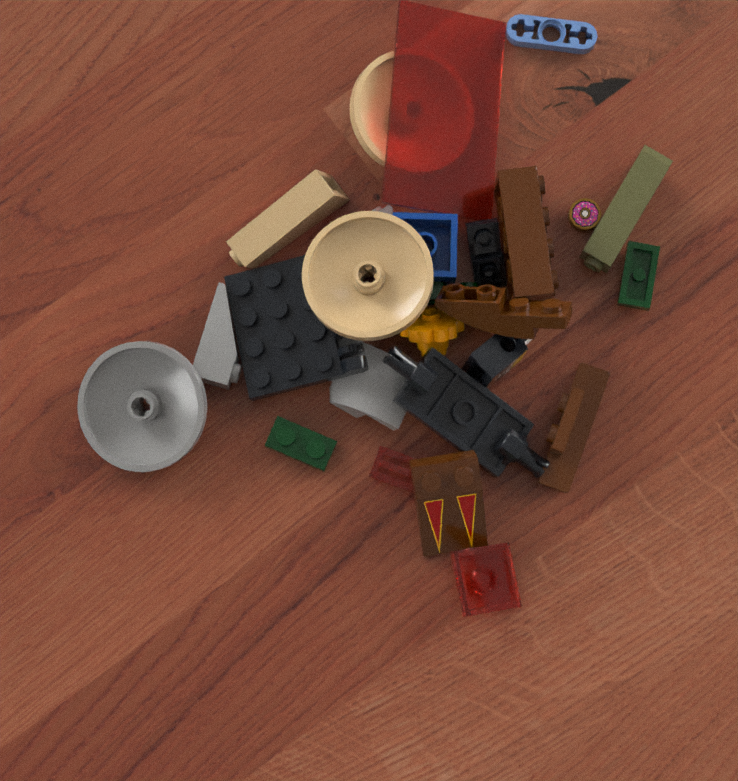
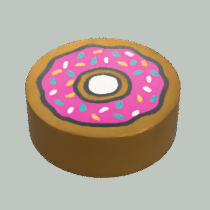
M588 198L575 201L568 213L571 226L581 232L593 230L601 218L599 205Z

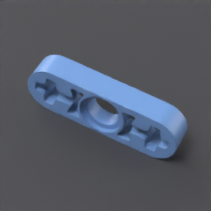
M523 14L511 17L505 31L508 42L514 46L575 54L589 53L594 48L597 40L596 29L587 22ZM517 24H521L525 31L531 32H524L523 36L519 37L517 32L511 29H516ZM534 25L539 26L536 39H532ZM547 27H554L559 31L560 38L557 41L549 42L544 39L542 31ZM566 29L570 30L569 36L571 37H569L568 43H563ZM580 32H585V37L588 38L583 45L579 44L578 38H574L578 37Z

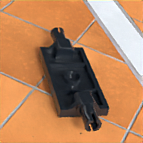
M396 345L389 350V356H385L382 362L405 378V383L392 400L460 452L474 450L478 457L479 466L494 477H499L510 462H518L534 474L536 478L542 476L545 472L542 469L543 466L548 468L550 461L544 459L528 447V442L526 441L528 433L535 424L433 347L429 348L418 362L398 349Z

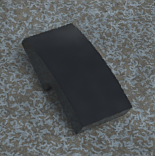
M497 218L465 223L473 281L478 283L479 286H507L504 255L501 248Z

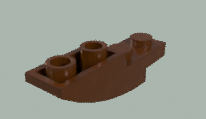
M457 283L449 284L441 288L435 300L436 308L467 325L490 333L534 340L539 328L566 329L572 316V302H565L554 298L538 301L519 297L511 300L507 299L506 288H498L493 285L469 287Z

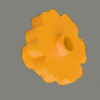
M434 304L430 307L426 306L419 318L407 329L400 332V336L408 337L410 342L417 343V348L421 351L422 356L431 347L445 355L446 349L449 347V340L458 336L457 333L464 331L465 328L463 322L447 315L436 308Z

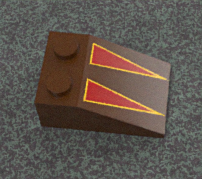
M474 450L409 460L423 556L488 546L483 489L478 457Z

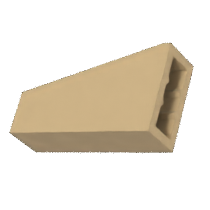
M315 169L226 241L232 249L229 251V254L240 267L244 265V267L254 269L346 204L350 199L332 175Z

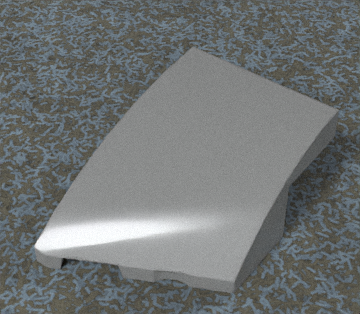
M349 338L337 340L339 348L353 343H362L365 352L355 356H366L369 370L332 380L329 387L330 403L356 418L367 415L393 431L399 429L407 411L392 400L404 385L405 378L382 362L384 357L389 356V354L359 340Z

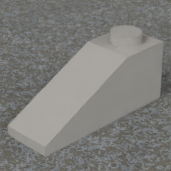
M219 282L193 366L203 383L230 390L232 382L237 384L242 365L238 364L239 358L225 284Z

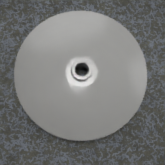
M128 342L115 346L103 353L87 370L78 394V418L88 443L104 460L124 470L151 472L173 465L184 458L196 445L206 423L207 396L197 370L181 353L157 342ZM145 400L146 403L150 404V410L148 411L143 407Z

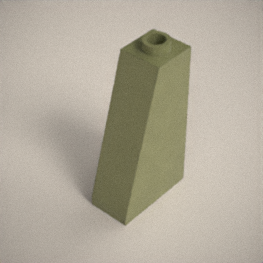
M644 145L579 257L584 260L583 263L586 267L598 273L601 270L605 273L609 271L673 160Z

